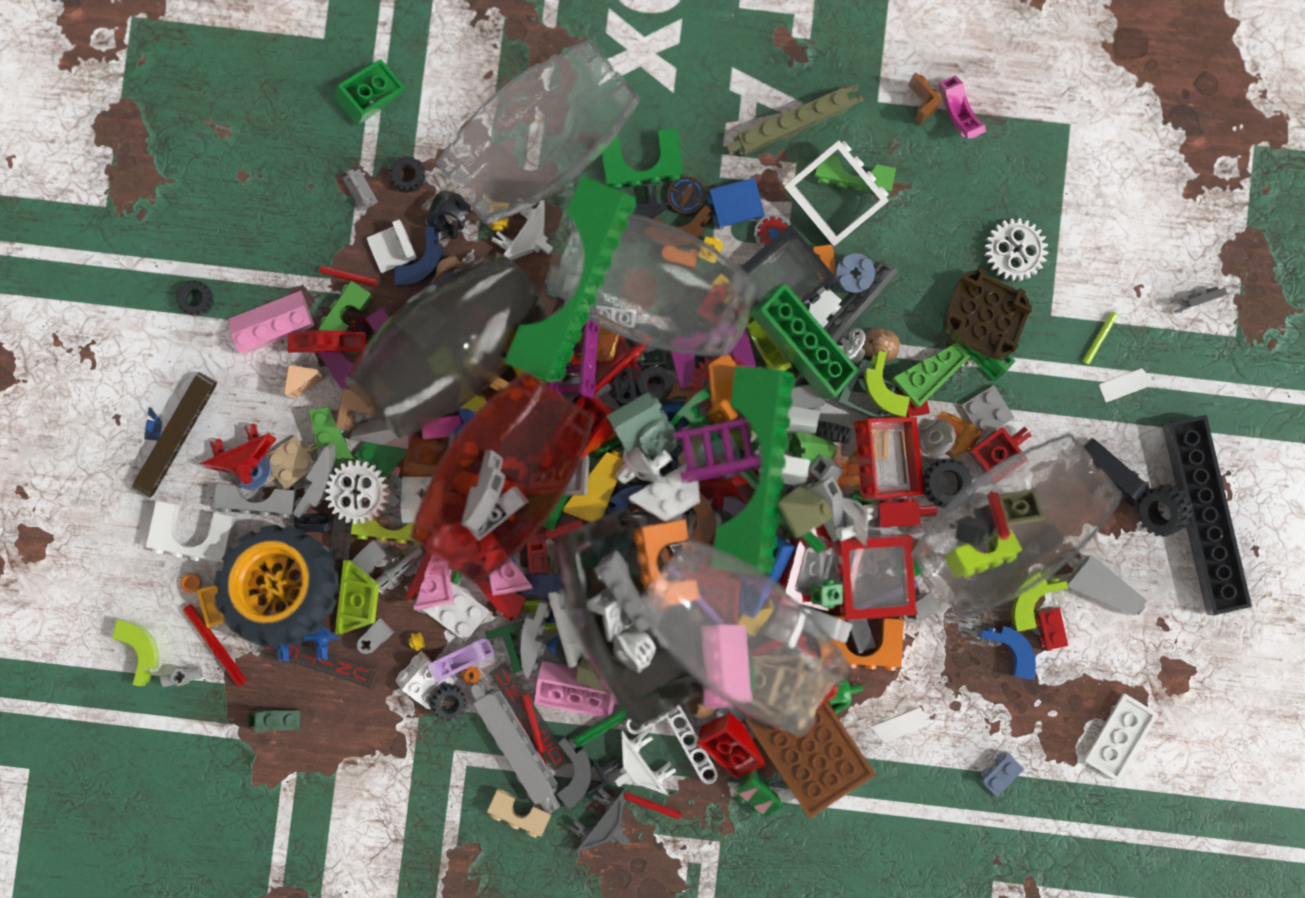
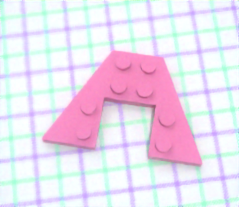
M462 522L441 525L431 560L428 563L425 577L414 605V610L454 603L448 567L451 564L487 558L493 596L532 589V585L491 532L478 541Z

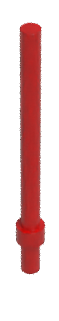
M648 337L636 347L633 346L620 362L595 383L594 394L602 389L634 358L637 359L642 355L641 352L652 343ZM579 399L560 415L564 421Z

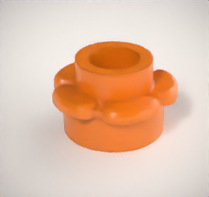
M470 666L461 672L463 682L467 685L476 684L480 680V670L474 666Z

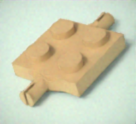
M295 435L268 454L267 457L271 462L272 470L265 485L277 479L284 489L288 490L309 474L307 469L314 461L312 453L317 450L316 442L306 447Z

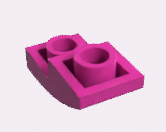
M460 414L420 420L423 439L449 437L450 431L463 424Z

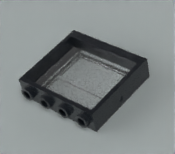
M791 224L731 275L755 305L773 286L786 283L802 304L807 307L810 303H816L825 290L830 291L838 280Z

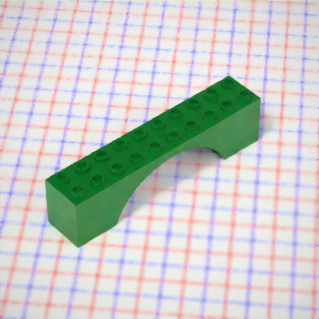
M581 176L567 210V215L572 219L579 232L583 247V270L578 287L569 302L552 317L536 324L519 326L505 363L546 382H560L564 378L567 362L574 355L573 348L575 343H578L582 333L580 331L589 319L588 312L597 300L596 293L598 288L602 287L606 269L608 270L612 264L613 259L611 257L620 245L619 238L622 232L628 226L627 219L629 214L633 213L636 207L635 197L591 178Z
M735 366L731 406L743 414L755 430L762 452V472L757 490L746 508L732 520L717 526L712 567L758 573H771V569L774 567L773 549L777 545L775 531L779 526L777 514L778 509H780L777 503L781 500V497H779L780 489L783 488L784 484L782 470L786 465L784 452L788 447L786 435L787 429L790 427L789 409L793 405L791 391L795 386V378L792 373L780 369Z

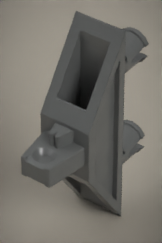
M602 788L598 789V792L603 797L597 794L593 795V798L606 807V811L592 829L585 827L576 818L573 823L578 828L572 825L568 827L569 830L582 839L575 853L609 841L615 843L616 840L626 846L630 838L623 833L625 828L621 826L624 789L614 798Z

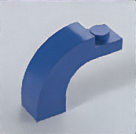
M999 626L998 633H996L997 629L985 627V631L979 630V638L1002 642L1010 649L1013 656L1011 676L1034 680L1036 659L1033 649L1026 638L1019 632L1005 626Z

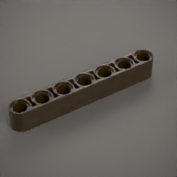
M201 372L196 374L136 477L132 489L148 498L155 494L217 386L216 380Z

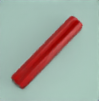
M991 491L987 495L998 537L1000 540L1004 539L1005 541L1008 540L1011 534L999 494Z

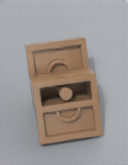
M370 373L367 393L343 389L336 428L350 432L351 428L355 426L356 417L353 416L354 413L377 417V412L380 413L382 408L380 396L381 393L384 394L386 382H383L384 379L381 376Z

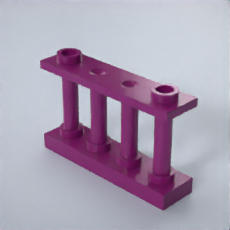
M592 318L588 319L580 331L583 334L582 345H577L573 348L574 354L582 353L581 364L567 365L565 367L566 373L580 372V383L562 385L563 379L560 382L545 381L544 398L558 402L561 401L562 393L576 391L590 399L594 398L599 332L598 321Z
M745 416L738 417L737 421L693 430L683 428L678 430V433H674V438L677 441H682L687 468L684 472H680L681 480L684 483L762 468L761 458L753 454L749 427L752 425ZM741 429L746 455L744 460L739 461L734 459L729 431ZM716 433H721L726 458L724 464L719 465L714 463L709 436ZM702 437L706 460L705 467L699 469L694 466L690 439Z

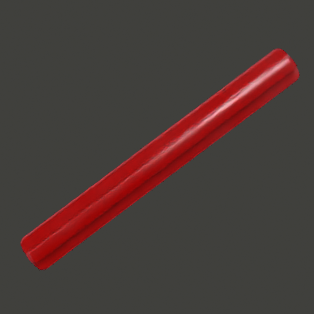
M192 604L187 605L183 609L187 618L238 687L244 685L247 679L211 629L207 628L205 621Z

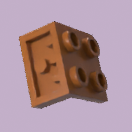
M915 73L908 86L923 101L916 112L918 115L915 118V121L921 125L938 109L943 100L936 89L932 90L923 75Z

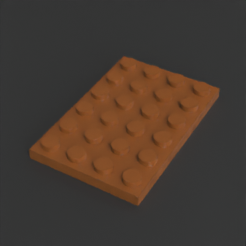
M828 702L816 708L812 722L799 735L780 729L775 731L770 721L757 711H753L744 717L809 819L876 775Z

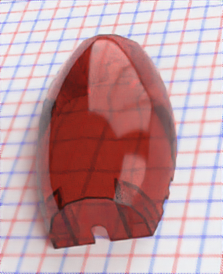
M526 371L506 385L504 389L495 394L491 400L481 407L453 440L437 465L423 494L410 538L436 557L446 560L449 566L476 585L485 580L513 558L536 534L553 512L579 466L588 442L594 417ZM493 450L503 458L500 472L505 475L498 499L511 488L517 486L529 502L478 541L462 522L470 488L477 487L485 451Z

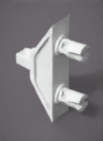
M544 198L535 209L522 200L518 201L524 209L515 206L514 210L526 217L527 222L515 240H510L499 231L496 234L502 241L493 237L492 242L506 250L499 261L500 264L533 251L538 253L542 250L548 255L551 253L553 247L546 243L548 238L544 236Z
M640 445L629 452L624 448L623 460L625 464L615 475L623 484L635 476L640 480L665 484L659 474V470L671 461L672 458L663 450L651 461Z
M843 497L845 527L836 529V536L840 538V541L854 536L867 548L868 521L878 517V506L876 504L861 505L858 501Z
M622 730L623 768L619 770L622 774L614 780L615 783L620 787L625 782L629 784L635 782L636 784L669 795L662 785V781L675 773V768L665 772L671 766V763L667 762L656 772L652 771L639 753L640 748L653 740L651 736L642 740L648 734V731L644 730L632 740Z

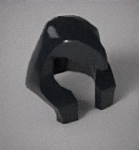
M448 190L440 191L431 203L427 223L430 227L434 226L435 229L448 234L450 239L455 240L458 237V230H463L465 227V216L462 211L470 213L471 206L458 193ZM446 215H450L458 220V228L446 220Z

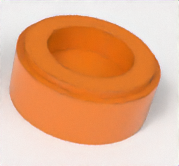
M186 574L181 579V588L187 593H195L202 586L201 578L196 574Z

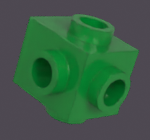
M824 578L822 582L811 583V603L823 608H833L836 604H842L843 588L841 583L835 582L833 578Z

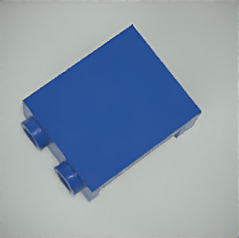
M755 178L709 190L707 201L709 208L713 207L715 213L712 215L714 226L718 225L719 230L723 229V227L755 218L759 220L765 216Z

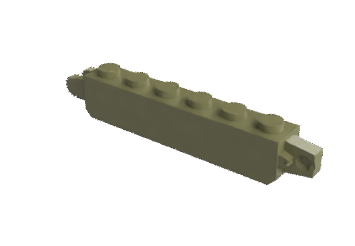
M858 85L846 89L843 87L738 133L737 137L733 138L734 142L726 146L728 154L731 155L739 151L740 155H749L847 112L851 106L864 100L863 96H857L851 100L848 98L849 94L859 90Z

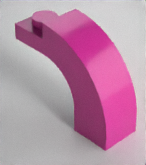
M956 75L938 82L944 106L960 136H966L970 139L986 132L985 125L976 117L969 105L963 82Z

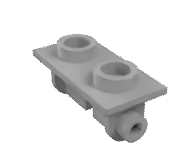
M360 169L348 171L346 173L347 176L343 180L361 212L378 203Z

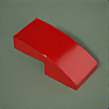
M545 533L525 535L529 574L549 572Z

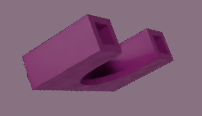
M383 308L366 318L379 340V350L373 360L366 364H353L346 358L343 352H318L342 390H353L358 386L357 383L362 379L368 380L370 373L374 374L373 372L379 368L383 370L391 365L390 361L395 358L401 359L407 355L406 351L410 348Z
M734 323L729 325V329L721 330V327L711 329L710 333L705 335L702 332L691 335V338L685 340L683 337L672 339V343H669V349L680 391L695 383L691 379V376H697L693 371L694 368L696 369L694 363L695 354L706 344H720L730 352L732 360L738 357L737 364L744 362V367H756L745 324Z

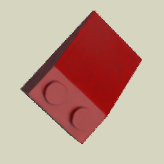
M594 394V398L591 399L582 395L552 439L580 462L613 433L614 428L607 416L615 412V410L598 395Z
M731 712L700 727L697 744L734 779L765 765L763 757L743 723Z

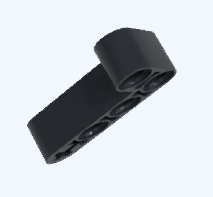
M1090 438L1077 451L1084 461L1121 492L1122 498L1132 507H1135L1138 501L1141 500V496L1149 491V486L1094 438Z

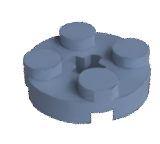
M857 253L847 255L840 260L835 269V277L838 279L837 282L841 288L850 293H858L868 289L875 277L873 262L866 256ZM854 268H857V271L860 272L856 279L850 274V271H853Z

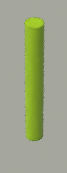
M1111 311L1082 362L1087 365L1090 364L1116 320L1117 313Z

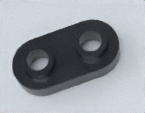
M625 367L614 377L617 399L622 405H627L637 399L634 373L630 368ZM627 375V380L623 381L622 377ZM626 394H631L629 399H625Z
M304 514L300 518L295 517L293 520L294 528L300 529L305 533H326L334 526L333 518L328 514Z

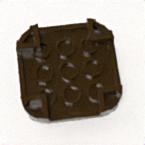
M983 269L969 271L959 279L943 317L942 331L954 341L989 358L1002 361L1010 356L1019 346L1018 341L1027 317L1032 312L1033 305H1030L1029 299L1025 295L1026 291L1021 287L1016 290L985 275L986 270Z

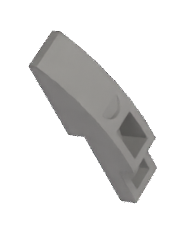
M333 443L323 446L317 454L319 456L316 462L313 461L307 469L309 474L306 479L310 482L304 488L306 493L303 498L299 497L295 502L294 507L296 509L292 513L298 518L306 513L310 505L314 507L319 505L327 493L325 490L329 489V485L326 483L327 481H332L329 475L334 474L336 458L335 445Z
M493 450L485 451L477 487L470 488L462 524L473 532H477L490 515L505 480V475L500 472L503 458Z
M543 597L540 601L536 614L529 612L522 630L521 661L525 677L530 678L532 673L536 674L540 662H537L538 657L543 655L546 645L543 644L546 637L541 636L545 628V624L542 623L545 617L548 618L552 609L549 606L550 599Z

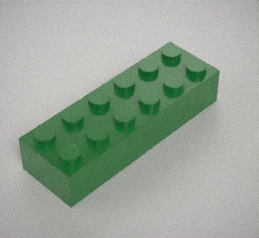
M786 283L773 286L749 312L823 399L836 397L859 371Z

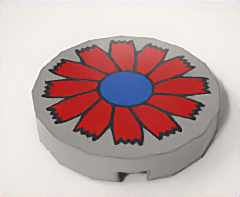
M775 214L764 216L759 220L754 234L757 245L761 249L790 225L788 220ZM790 242L778 252H782L783 250H785L789 246Z

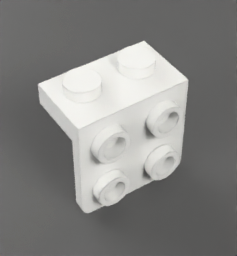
M420 651L418 655L412 658L405 670L398 674L395 681L402 691L425 708L431 709L429 697H432V691H436L434 688H440L441 684L447 685V683H450L452 685L454 680L449 676L435 683L427 666L432 662L424 652Z

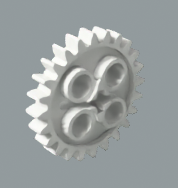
M1012 218L1009 220V225L1006 221H1003L1002 227L1000 225L995 226L996 231L992 230L990 232L992 237L986 239L990 243L984 246L985 249L989 250L984 256L990 257V260L986 263H993L991 271L997 268L998 272L996 275L999 276L1003 273L1004 280L1010 276L1011 282L1016 277H1018L1020 282L1023 280V275L1026 279L1031 278L1030 273L1036 275V269L1041 270L1043 268L1040 263L1046 262V259L1042 257L1048 254L1047 251L1043 250L1048 244L1042 243L1046 236H1039L1042 230L1035 231L1036 224L1029 227V220L1022 224L1021 218L1016 223ZM1014 232L1021 234V241L1014 239ZM999 244L1006 246V253L999 251ZM1018 247L1020 250L1014 253V248ZM1026 247L1033 249V256H1029L1026 253ZM1011 259L1018 261V268H1014L1011 265Z
M357 460L355 465L353 461H349L348 466L342 463V470L335 468L334 470L337 474H330L329 476L333 480L326 483L330 486V489H326L325 492L330 493V496L326 497L325 500L332 501L328 507H335L333 514L339 512L338 519L346 517V523L353 519V523L358 524L360 519L363 524L366 523V517L369 521H372L373 515H380L378 509L385 510L382 503H388V500L384 498L385 495L390 494L384 491V488L389 486V484H383L386 477L380 478L379 475L382 471L378 470L375 472L376 465H372L369 468L368 461L364 462L363 465L361 460ZM357 474L359 475L358 484H357V478H356ZM347 476L352 480L350 487L344 484V479ZM366 477L371 480L370 488H366L363 484ZM354 490L361 491V494L357 495L354 493ZM345 496H348L351 499V504L349 507L345 506L343 503V499ZM364 497L369 498L371 502L368 508L362 503Z

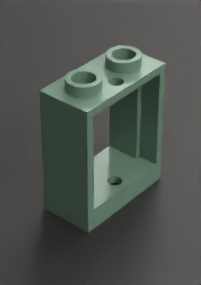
M857 367L859 371L842 389L837 403L872 419L886 418L888 414L880 409L876 414L847 401L858 376L864 378L865 370ZM883 379L887 389L897 394L898 390H895L897 385Z

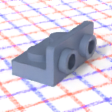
M1008 752L1000 753L995 758V763L992 767L985 768L980 774L982 777L979 780L996 797L1024 770Z

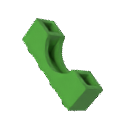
M830 155L816 167L814 180H818L820 184L828 185L829 183H834L840 188H848L849 186L856 188L855 190L859 192L872 191L861 176L852 175L842 167L839 156ZM877 164L871 171L877 179L874 183L878 188L883 186L888 194L892 191L896 168Z

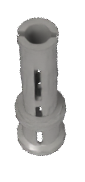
M418 545L391 569H385L384 573L375 580L379 583V592L382 595L385 589L393 583L396 584L397 578L424 556V551Z

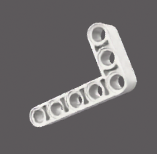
M668 695L628 718L626 727L632 734L641 733L667 718L700 779L706 784L716 781V768L708 754L697 744L698 736L674 696ZM673 700L675 707L672 710H667L664 707L665 701ZM651 709L658 712V717L654 720L647 717V712ZM682 717L685 720V724L682 727H676L674 725L675 718ZM633 719L641 722L639 729H632L630 727V722ZM687 734L693 735L695 738L694 742L686 744L683 741L684 736ZM702 752L704 759L700 762L693 759L694 753ZM706 769H711L714 775L712 778L706 779L703 777V772Z

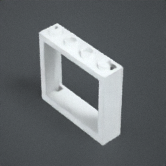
M837 140L784 186L833 246L838 244L889 201L887 198L889 194L883 186L878 188L874 183L877 180L870 171L867 173L862 168L863 162L858 156L853 157L849 153L852 150L845 141L841 143L840 140ZM837 149L880 199L838 235L833 232L795 186Z

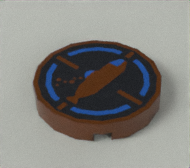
M682 176L680 180L673 181L667 193L671 208L683 215H690L699 211L704 204L706 196L702 183L691 176Z

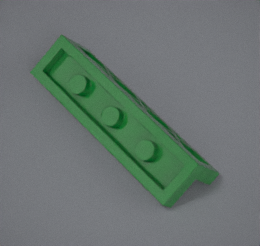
M960 344L971 356L970 358L994 382L1006 373L1015 362L1011 356H1008L1004 359L1008 363L1006 365L1003 361L989 358Z

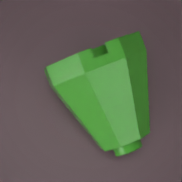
M796 432L790 435L788 452H792V457L810 460V468L819 454L834 460V457L837 456V446L831 440L805 432Z

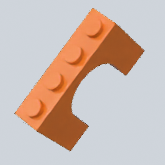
M676 520L635 528L634 541L638 549L637 560L641 566V581L645 589L644 600L648 608H658L699 599L696 579L668 582L661 577L656 564L658 553L662 547L669 543L689 539L686 520Z
M829 615L845 622V619L840 615ZM882 618L879 646L874 652L865 656L854 655L848 650L845 643L822 634L821 658L825 659L826 666L837 667V663L845 664L847 668H857V665H865V669H876L877 666H884V670L896 671V667H902L904 620Z

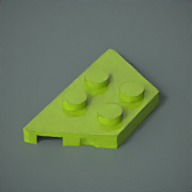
M343 560L335 628L336 635L375 623L379 583L351 560Z

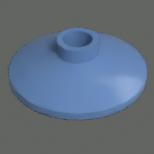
M264 456L259 464L250 471L252 483L245 485L240 481L239 477H236L238 484L246 490H256L262 487L271 475L272 466L269 458Z

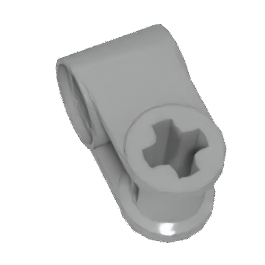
M928 592L916 599L917 615H913V619L907 618V616L901 617L907 623H916L939 611L940 607L932 593Z
M380 618L358 640L357 648L363 654L372 653L394 631ZM363 641H371V648L364 649Z

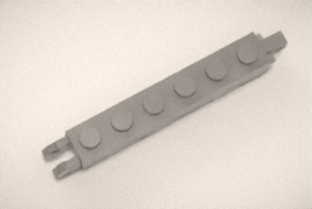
M484 680L478 681V683L471 686V693H473L476 702L473 703L476 713L482 717L486 729L493 735L497 747L504 753L508 765L515 771L516 777L526 789L529 799L535 805L540 803L547 813H552L560 807L554 794L558 789V783L537 752V749L502 692L497 689L491 691Z

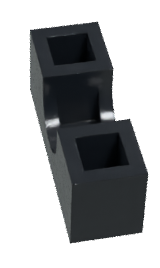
M989 504L978 509L977 518L967 515L957 521L956 540L976 547L998 534Z

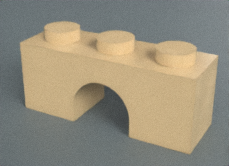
M498 788L487 811L491 814L490 817L497 821L503 819L509 822L508 825L512 828H523L527 830L526 834L536 838L537 835L541 837L552 813L549 814L544 808L534 804L529 814L519 815L513 808L516 796Z

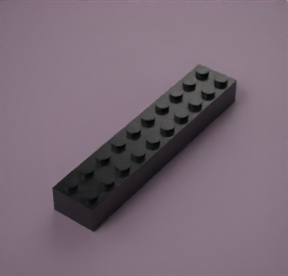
M1207 415L1163 424V432L1176 486L1179 487V491L1183 490L1185 492V497L1189 496L1190 500L1188 503L1192 504L1193 507L1190 509L1193 514L1189 518L1190 522L1186 525L1206 614L1219 615L1251 608L1252 603Z

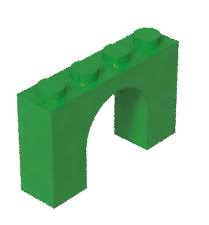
M677 128L658 130L660 158L657 164L647 171H636L626 165L622 157L619 136L600 139L607 186L618 188L619 190L623 188L622 186L626 185L639 187L642 186V183L647 182L650 185L661 183V180H668L669 182L680 180V177L683 176V167Z

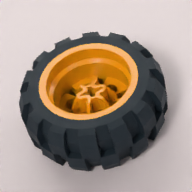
M279 525L263 526L258 533L250 531L238 539L240 544L235 549L229 547L221 560L225 561L222 571H216L214 586L218 587V594H215L214 599L218 612L224 616L223 622L232 632L240 635L243 639L268 648H278L281 645L290 647L302 643L304 637L309 633L312 635L317 633L324 626V623L321 621L327 613L332 614L337 600L333 599L334 591L339 589L338 574L333 569L335 562L328 550L323 548L319 541L304 531L291 526L285 528ZM290 559L295 560V562L293 563V565H292L291 568L289 569L288 566H289ZM267 565L269 571L264 572L261 568ZM283 566V569L277 572V569ZM300 573V578L294 581V576ZM265 579L266 583L261 585V581ZM275 582L277 583L279 591L275 590ZM251 590H258L260 592L251 596ZM298 592H300V594H299V596H298V598H297V600H296V599H295L296 594H297ZM267 597V604L263 606L262 602ZM286 604L285 611L280 613V607ZM268 610H271L270 616H266Z

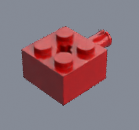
M1004 427L998 428L968 451L991 483L999 480L1027 458L1019 448L1020 444L1032 437L1031 433L1027 432L1028 429L1026 427H1022L1013 436H1010ZM997 451L1000 452L999 458L994 457Z
M913 498L899 499L898 503H894V499L879 500V504H876L878 506V517L875 518L876 528L920 525V517H937L936 504L919 506V501L913 502Z

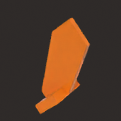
M725 353L707 366L712 410L707 415L714 425L727 423L738 416L736 409L731 406L734 372L737 365L728 353Z

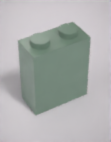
M649 392L607 416L627 452L640 445L639 435L647 424L656 420H668L664 411H659L662 407L656 397L652 399Z

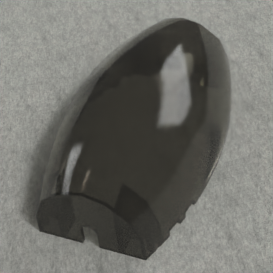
M496 252L473 260L430 283L400 307L375 333L358 356L345 378L346 384L368 407L372 405L377 417L398 438L423 429L422 426L431 422L435 423L440 420V417L449 412L453 413L491 385L510 366V364L505 363V360L519 326L542 322L546 315L544 302L527 275L508 257Z
M625 507L555 538V562L566 615L589 667L617 707L634 725H643L655 721L674 710L675 706L682 705L704 693L703 668L698 665L697 654L700 653L698 647H694L692 636L695 634L683 602L658 607L662 614L657 624L643 631L650 636L656 649L650 664L645 668H641V673L626 667L625 664L620 662L614 654V642L607 641L604 616L589 610L587 602L608 587L595 570L602 558L616 550L628 565L629 576L634 587L644 597L645 589L641 581L642 571L637 560L638 549L634 541V529L640 528L641 525ZM658 553L656 564L659 574L666 581L674 582L665 562ZM633 624V625H631L628 629H626L623 633H625V632L628 631V630H638V629H637V627L635 626V624Z

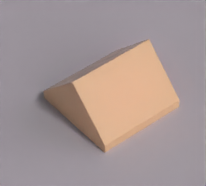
M289 365L284 393L288 397L296 399L326 376L317 369Z

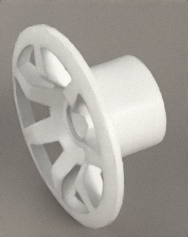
M859 328L847 330L839 339L843 345L838 346L851 362L855 364L865 355V350L862 348L865 342V333ZM849 334V340H846L843 337Z

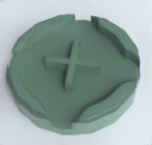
M652 421L641 430L639 444L643 452L648 456H658L663 450L669 454L677 445V440L674 438V433H677V431L669 421Z

